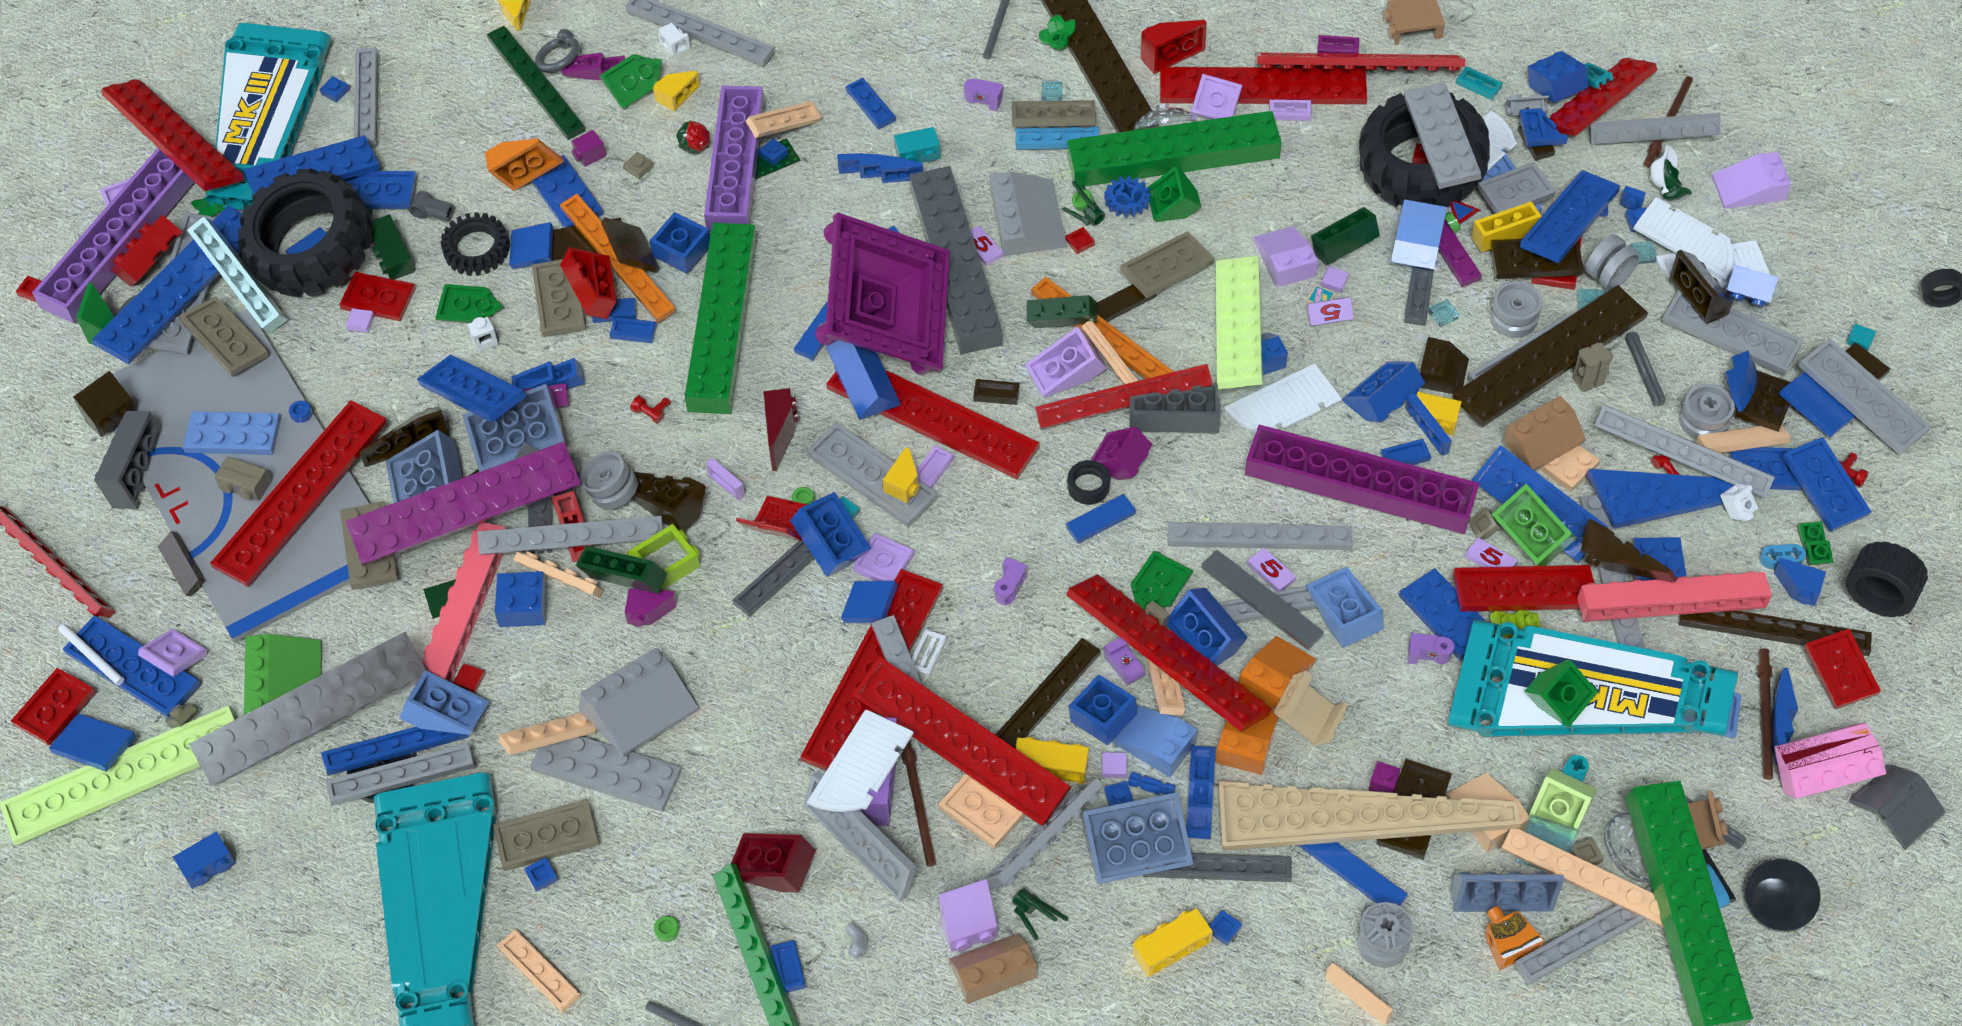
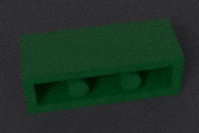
M1362 207L1311 235L1316 257L1328 265L1379 237L1380 233L1376 215Z
M391 215L372 220L370 244H374L372 250L375 258L381 259L379 266L383 275L387 273L389 279L395 280L414 273L411 258Z
M1090 295L1027 300V322L1034 328L1081 325L1087 321L1097 323V301Z

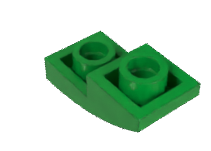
M1822 521L1799 523L1797 526L1801 545L1806 551V559L1809 565L1833 563L1830 542L1825 538Z

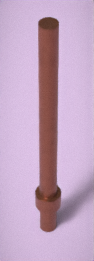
M1685 77L1666 117L1677 115L1693 82L1692 77ZM1665 139L1655 140L1650 144L1647 150L1648 155L1644 161L1646 167H1651L1655 158L1660 155Z
M1763 648L1760 649V665L1758 666V677L1761 684L1763 778L1771 780L1773 779L1770 678L1773 674L1772 666L1770 665L1769 649Z
M909 740L901 756L903 764L906 765L926 866L933 867L936 865L915 765L917 758Z

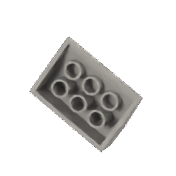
M1015 172L990 174V192L1004 256L1067 247L1052 179Z
M656 648L582 691L579 699V711L622 756H625L698 711V706L671 663Z

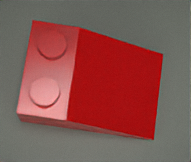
M1205 20L1165 22L1147 27L1141 33V60L1153 74L1160 72V67H1171L1204 51L1207 22Z

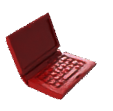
M767 495L755 521L738 517L736 520L739 524L752 530L801 541L802 538L790 520L801 507L808 504Z

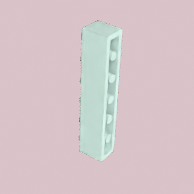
M203 217L187 230L264 330L272 333L288 320L212 221Z

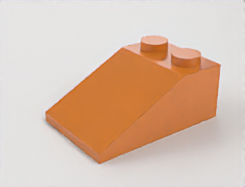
M538 138L501 142L485 152L488 172L513 191L564 162L561 156Z
M1276 636L1249 661L1240 673L1239 684L1245 686L1247 690L1275 710L1292 676L1303 671L1308 672L1316 662V658Z
M1271 710L1268 717L1242 732L1226 721L1217 747L1216 763L1262 775L1279 719L1273 713L1274 710Z

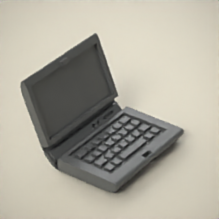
M1887 765L1885 767L1886 774L1875 777L1868 785L1860 789L1852 797L1850 803L1877 814L1881 813L1886 817L1885 821L1906 850L1945 814V810L1927 782L1918 773L1895 765Z

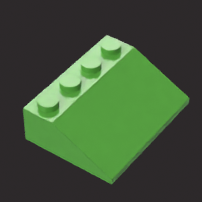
M275 634L245 636L244 715L322 675L321 640Z

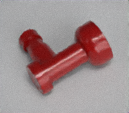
M638 395L632 401L630 410L635 413L643 412L651 417L654 423L658 424L663 419L664 413L662 411L670 405V400L664 397L661 402L651 408L646 404V399Z
M1850 453L1844 462L1838 461L1848 476L1853 479L1854 485L1861 488L1868 477L1869 471L1864 469L1856 471L1851 467L1858 457L1855 453Z
M1663 454L1660 456L1655 455L1651 458V463L1656 469L1663 467L1668 474L1680 475L1669 461L1672 458Z

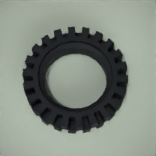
M474 212V217L471 218L470 213L465 214L466 219L463 220L459 216L456 218L457 224L452 220L449 223L450 228L445 227V234L442 233V240L440 241L444 258L448 266H451V269L454 271L457 269L459 274L463 275L464 271H466L467 276H472V271H475L476 276L481 275L480 270H484L485 274L490 273L489 267L496 270L498 268L497 263L502 265L504 263L503 258L508 256L507 251H509L510 247L504 225L502 226V222L499 219L496 221V217L493 215L489 218L487 213H483L482 217H480L479 212ZM485 232L494 238V243L490 250L479 256H465L456 250L458 241L469 233Z

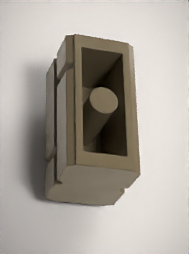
M1601 342L1591 345V348L1586 347L1579 350L1572 379L1582 392L1604 385L1606 376L1609 374V364L1613 360L1611 351L1606 349Z
M229 456L225 458L222 467L215 474L220 490L225 493L235 492L245 500L252 498L260 501L272 480L267 469Z

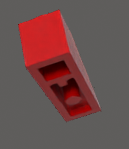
M574 491L552 497V503L559 524L584 522ZM585 546L568 548L573 563L578 561Z

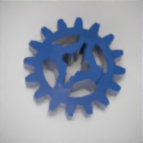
M1120 176L1118 182L1113 179L1112 185L1106 186V191L1104 192L1105 205L1109 206L1110 212L1115 210L1116 216L1123 213L1124 218H1127L1128 214L1135 217V212L1142 214L1143 208H1148V203L1150 202L1149 187H1145V182L1139 183V178L1131 180V177L1128 176L1127 180H1124Z

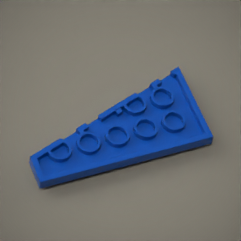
M1588 469L1587 476L1614 529L1724 505L1720 495L1734 486L1717 477Z

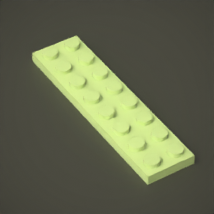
M1259 256L1216 261L1218 389L1263 384Z

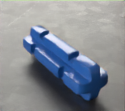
M1136 772L1130 774L1129 786L1135 788L1140 786L1142 790L1158 795L1160 793L1163 795L1175 793L1174 784L1167 782L1163 784L1161 780L1145 775L1141 777V774Z

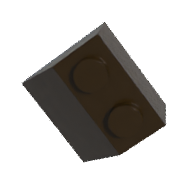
M1428 337L1420 375L1425 382L1421 388L1453 394L1464 385L1469 358L1450 341Z
M110 371L73 396L85 422L100 437H103L118 426L126 411H137L131 397Z

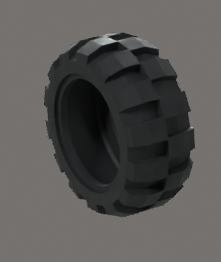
M1399 93L1388 98L1384 107L1378 105L1366 120L1359 138L1360 169L1364 173V180L1376 195L1381 193L1382 199L1395 207L1403 204L1404 200H1410L1448 208L1451 201L1456 199L1458 202H1461L1473 192L1474 186L1477 187L1478 182L1483 180L1488 170V161L1490 160L1489 130L1484 119L1477 113L1472 104L1464 98L1458 101L1455 99L1454 94L1450 93L1481 171V179L1442 189L1438 188L1430 164L1406 162L1391 153L1403 141L1419 137L1404 96Z
M310 168L297 169L296 174L291 176L283 173L273 178L274 183L267 188L261 186L252 195L253 203L251 206H245L241 214L240 225L242 227L238 228L239 250L242 252V259L263 285L270 290L279 291L280 294L301 298L302 293H306L308 296L313 297L326 293L325 289L332 285L338 288L349 280L347 275L353 269L358 271L365 260L364 249H370L372 237L371 216L367 206L350 183L343 181L340 176L323 170L318 173L317 170ZM317 212L334 214L328 232L313 247L295 254L277 253L282 235L296 220Z

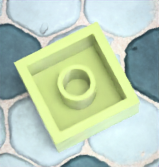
M1552 768L1542 784L1529 816L1532 821L1573 840L1582 826L1598 789Z

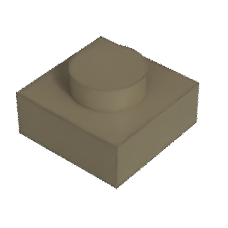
M638 152L623 164L624 170L639 180L654 167L651 160Z
M1488 508L1469 521L1478 538L1485 540L1501 528Z
M1151 601L1146 605L1145 613L1155 617L1161 626L1167 627L1170 614L1163 607Z
M191 703L178 704L169 711L170 716L165 722L170 728L179 727L196 709Z
M1593 838L1571 845L1569 848L1572 855L1593 865L1600 864L1604 860Z

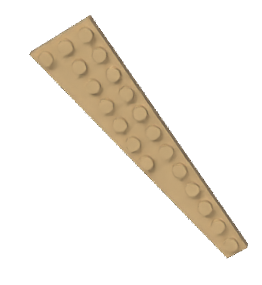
M1218 781L1223 851L1520 828L1517 801L1476 800L1473 798L1456 800L1447 799L1445 796L1427 798L1412 794V796H1398L1397 793L1344 789L1328 790L1314 787L1311 789H1297V786L1283 788L1273 787L1271 784L1254 786L1242 782Z

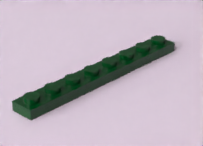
M502 26L488 33L487 38L565 138L570 140L585 132L582 122L508 29Z

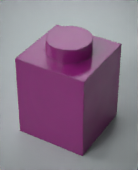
M594 130L572 140V155L584 167L606 156L604 143Z
M1377 761L1370 781L1369 791L1394 793L1401 768Z

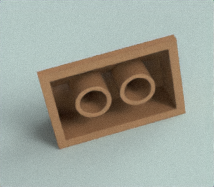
M1560 395L1508 425L1503 442L1522 462L1536 471L1584 443L1586 439L1574 409Z
M1018 933L949 959L967 1004L1037 978V965L1027 943Z

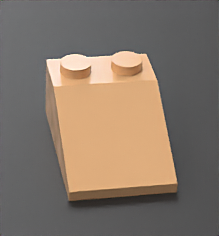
M1487 772L1446 793L1447 799L1473 798L1476 800L1517 801L1520 817V828L1517 829L1524 832L1528 831L1531 821L1529 814L1518 799ZM1510 829L1472 832V834L1485 852L1488 853L1503 845Z

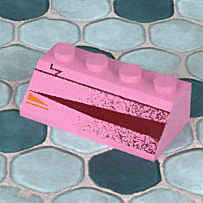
M1865 722L1774 746L1783 793L1795 799L1886 774L1882 750Z

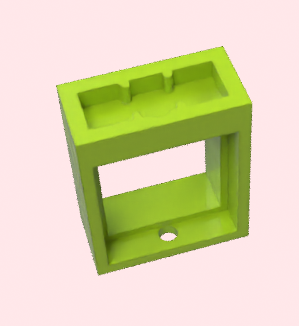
M673 524L627 551L629 556L644 559L673 540L679 545L687 556L664 569L667 577L660 590L665 589L700 567L699 551L694 545H689L685 533L681 529L678 531Z

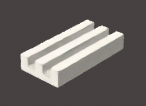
M925 629L911 658L917 674H925V677L930 678L947 642V636ZM929 636H930V637H932V639H931V641H930V643H929V646H928V648H927V650H926V652H925V654H924V656H923V658H922V660H921L920 665L918 666V665H916V663H917V661H918V659H919V657H920V655H921V653H922V650H923V648H924V646H925V644H926V642H927V640H928V638H929ZM939 639L940 641H939V643H938V645H937V647H936V649H935V651H934V654H933V656H932V658H931V660H930V662H929L927 668H924L925 665H926V663H927V661H928V659H929V657H930V655H931V653H932V650H933V648H934V646H935L937 640Z

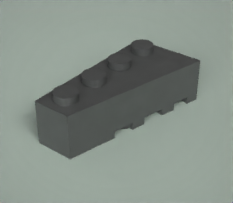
M1217 382L1212 383L1210 387L1202 388L1201 385L1192 386V390L1179 391V389H1173L1167 394L1155 392L1130 397L1129 428L1137 427L1140 431L1219 433L1220 389H1218Z
M150 411L125 412L116 434L112 438L108 451L103 457L99 470L95 474L94 481L112 508L137 509L139 501L135 500L137 491H142L143 482L140 479L142 472L147 471L149 465L147 454L153 450L159 428Z

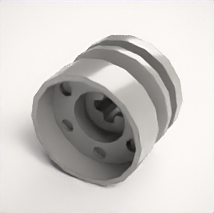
M1389 902L1376 903L1365 911L1361 919L1357 939L1359 953L1365 961L1376 967L1388 968L1394 967L1404 960L1409 951L1414 928L1412 918L1408 912L1399 905Z

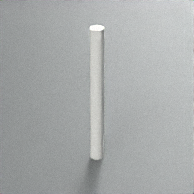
M66 624L59 627V632L116 685L119 686L124 682V678Z

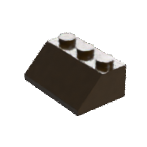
M1684 250L1677 251L1669 278L1706 325L1729 315L1733 303L1731 296L1722 289L1718 280L1709 273L1705 264L1700 262L1696 255Z

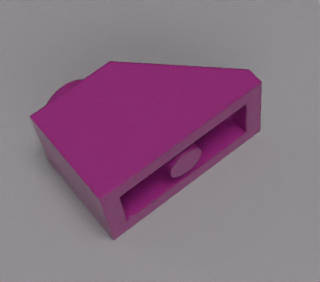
M629 588L625 606L627 624L634 626L652 625L677 607L675 591L660 590L658 594Z

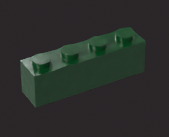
M586 545L575 565L590 578L655 594L659 593L667 577V573L653 561Z

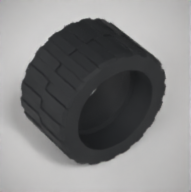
M1885 541L1873 542L1865 545L1860 550L1846 578V587L1852 599L1870 612L1880 616L1901 617L1909 614L1914 609L1928 580V570L1924 562L1906 547L1904 548L1899 544Z

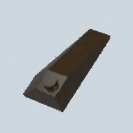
M440 407L428 408L415 414L359 451L364 466L368 467L386 461L436 430L450 437Z
M633 472L637 477L638 486L631 499L654 516H661L662 522L670 526L673 524L678 531L681 529L684 532L699 518L706 490L704 484L689 477H683L682 480H679L669 475H666L665 478H660L650 473Z
M1592 519L1587 521L1581 551L1586 556L1585 561L1594 568L1600 566L1608 571L1676 582L1677 577L1671 569L1646 553L1641 556V552L1628 541L1623 544L1619 538L1614 536L1615 533Z

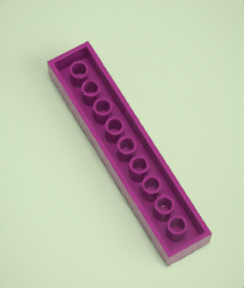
M1260 424L1249 450L1245 467V475L1462 534H1466L1479 488L1478 482Z
M561 442L354 517L345 522L363 567L579 488L581 483L566 444Z

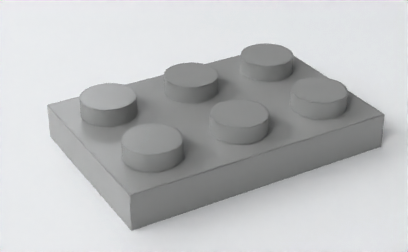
M1535 162L1478 182L1477 186L1495 214L1530 201L1535 205L1553 198L1556 192Z

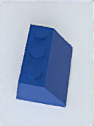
M1387 361L1344 396L1342 401L1366 421L1382 422L1389 417V413L1404 405L1408 395L1414 392L1417 394L1419 388L1425 382L1413 361Z
M835 492L801 507L790 520L826 577L846 568L872 549Z
M1207 588L1189 589L1171 612L1167 625L1178 637L1190 644L1216 666L1233 656L1248 638Z

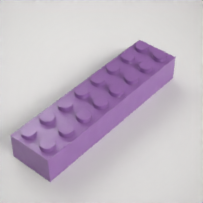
M721 86L704 213L706 228L709 231L712 229V223L750 224L761 137L755 138L746 120L749 116L764 113L765 101L763 87Z

